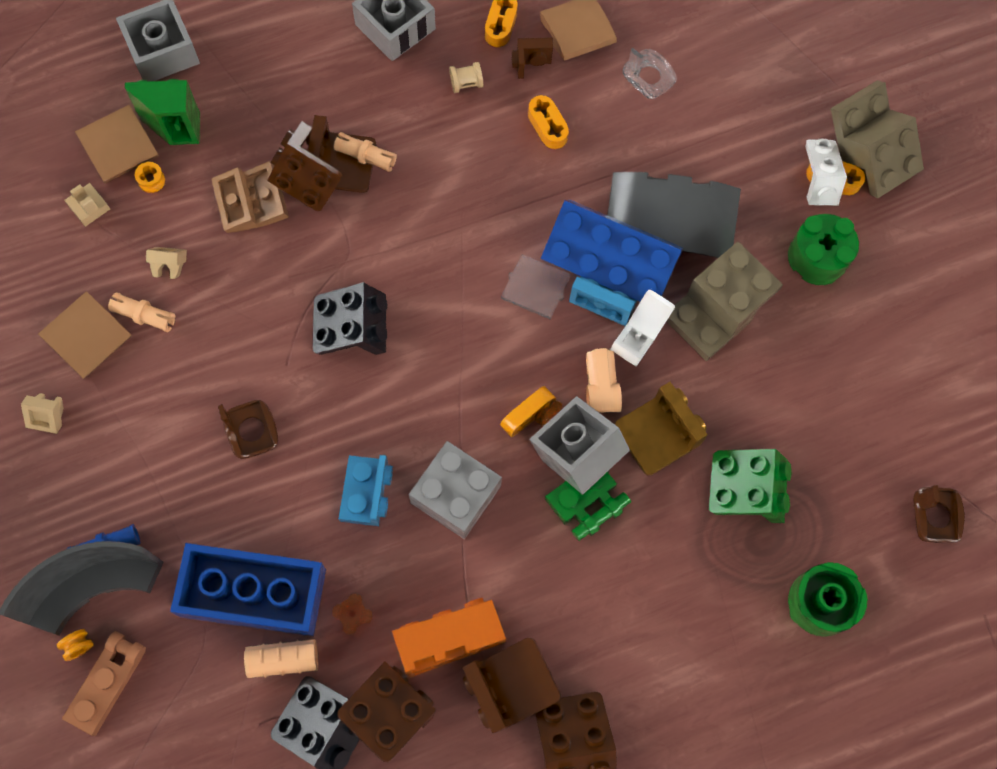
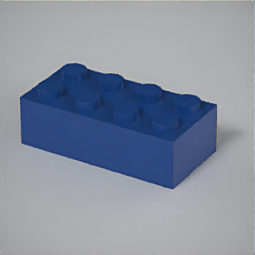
M564 200L541 259L586 279H592L602 286L622 292L628 297L641 302L648 290H652L660 296L663 295L683 247L575 201Z
M185 543L170 612L181 618L314 637L326 568L322 562Z

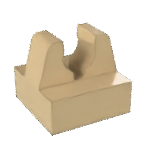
M90 183L84 187L79 184L70 190L72 195L64 200L85 227L110 210L107 203Z
M154 247L146 250V262L150 263L153 277H161L162 268L166 264L170 269V279L180 276L183 263L186 262L187 250Z
M40 393L35 397L27 395L22 401L21 407L26 428L58 433L62 427L61 417L64 409L61 397L57 396L55 400H48L45 398V394Z

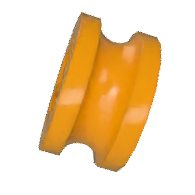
M145 162L136 168L135 180L143 191L147 193L158 192L165 185V176L158 164ZM152 173L154 180L148 182L146 175Z
M86 629L74 631L57 643L58 650L65 652L63 654L64 661L76 659L93 647L94 643L92 640L86 639L88 634Z

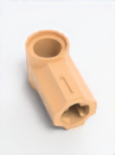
M600 348L587 352V404L599 413L621 412L622 395L620 384L616 380L614 351Z

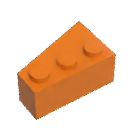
M478 598L464 604V609L454 612L448 609L434 614L431 619L422 622H411L401 626L399 629L393 630L392 634L407 676L411 678L504 644L506 637L493 601L484 602L483 598Z

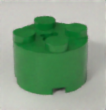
M818 214L808 217L799 228L788 249V261L793 271L796 270L803 276L801 279L814 285H828L840 278L854 261L859 251V239L853 222L848 218H841L832 214Z
M833 562L820 564L804 572L793 582L788 595L789 614L791 619L806 632L821 637L833 636L852 628L863 618L868 601L866 590L857 579L856 573L847 566ZM824 594L827 595V601L831 602L830 606H828L826 604V600L823 599Z

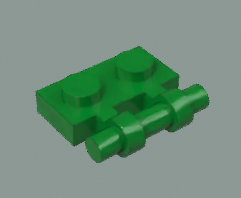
M608 471L583 495L565 481L545 496V500L564 525L574 517L578 520L580 524L571 530L578 541L588 534L590 536L594 535L600 530V525L611 517L614 519L623 513L622 509L631 503L630 498L624 492L616 498L609 495L608 492L615 488L617 483ZM598 500L603 507L590 516L585 509Z

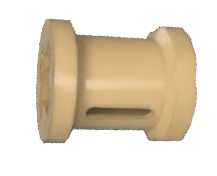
M479 62L473 63L472 66L461 68L449 67L454 93H459V90L464 88L483 87V77Z

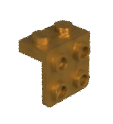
M671 381L659 388L655 398L615 422L630 449V453L644 474L648 476L657 473L699 447L708 435L702 418L692 413L687 406L688 400L680 388H675Z

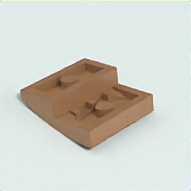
M573 0L540 12L541 22L553 37V46L564 61L617 43L614 30L597 0Z
M130 105L75 131L104 183L137 168L142 163L159 157Z
M271 161L245 172L237 167L211 178L223 229L226 233L250 230L289 218L282 190L267 181L275 166L270 163Z
M87 291L38 333L83 379L132 337Z

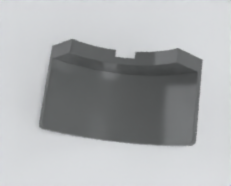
M613 172L608 216L683 247V252L719 258L734 245L740 188L715 181L704 184L692 183V177L668 174V179L648 176V172Z
M101 541L74 546L49 557L25 575L5 599L0 608V615L60 636L70 618L82 606L90 602L89 599L99 594L121 590L151 593L164 562L145 548L130 543Z

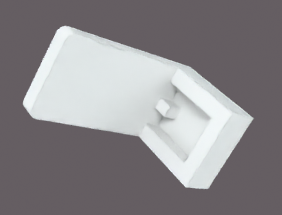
M828 139L807 140L805 147L813 171L807 194L808 204L839 206L847 175L835 140Z
M648 290L610 350L637 367L675 309V305L654 291Z

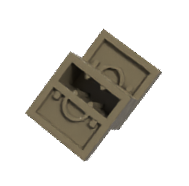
M877 80L831 108L841 159L844 162L865 169L871 196L879 198L924 170L916 117L890 109L885 82Z
M737 241L693 279L687 295L675 304V309L666 322L707 362L750 324L758 309L782 288L783 284Z

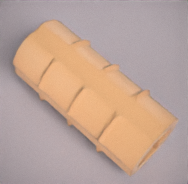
M297 639V641L282 643L280 641L275 644L265 645L263 643L262 645L245 647L244 665L247 678H266L273 675L284 676V674L318 671L316 640L299 641Z

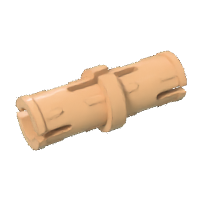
M343 132L338 134L334 143L335 151L357 158L359 163L366 164L367 162L388 172L392 171V167H394L397 159V154L372 145V141H362Z
M118 292L112 295L117 301L110 299L108 304L110 312L132 318L134 323L139 325L145 323L164 332H169L172 328L168 324L173 326L176 316L174 313L153 307L149 301H137Z

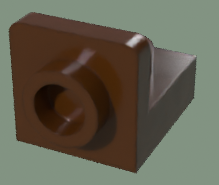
M553 37L517 39V50H512L511 61L512 68H517L518 79H524L525 65L542 66L552 63Z

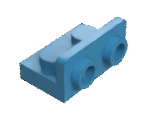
M580 276V278L576 277L569 302L626 326L637 300L628 297L622 292L602 286L592 279Z
M349 455L338 518L340 522L379 526L380 517H386L388 498L383 497L385 485H391L393 466L388 465L386 455H380L379 459Z

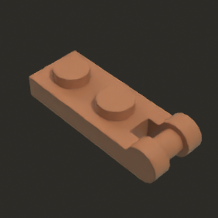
M114 631L107 639L103 652L62 717V720L91 736L97 735L146 651L144 645L138 642L132 644L125 640L126 636L118 631ZM118 652L125 656L122 665L113 662Z

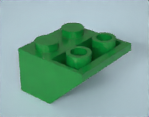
M169 79L167 81L139 80L137 82H125V90L139 118L169 145L199 144L200 111L187 80Z

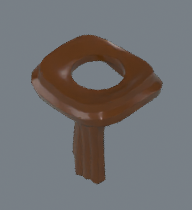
M254 400L233 407L226 411L223 404L218 406L219 414L221 415L220 419L223 421L229 444L237 458L247 459L277 446L278 433L276 424L266 403L261 400ZM249 418H256L264 424V433L256 441H245L239 433L240 425Z
M938 485L923 487L917 490L914 494L913 502L918 537L922 541L934 543L960 541L965 522L964 506L960 494L951 488H938ZM937 503L943 505L949 511L950 520L944 528L934 527L927 520L926 510L936 507Z

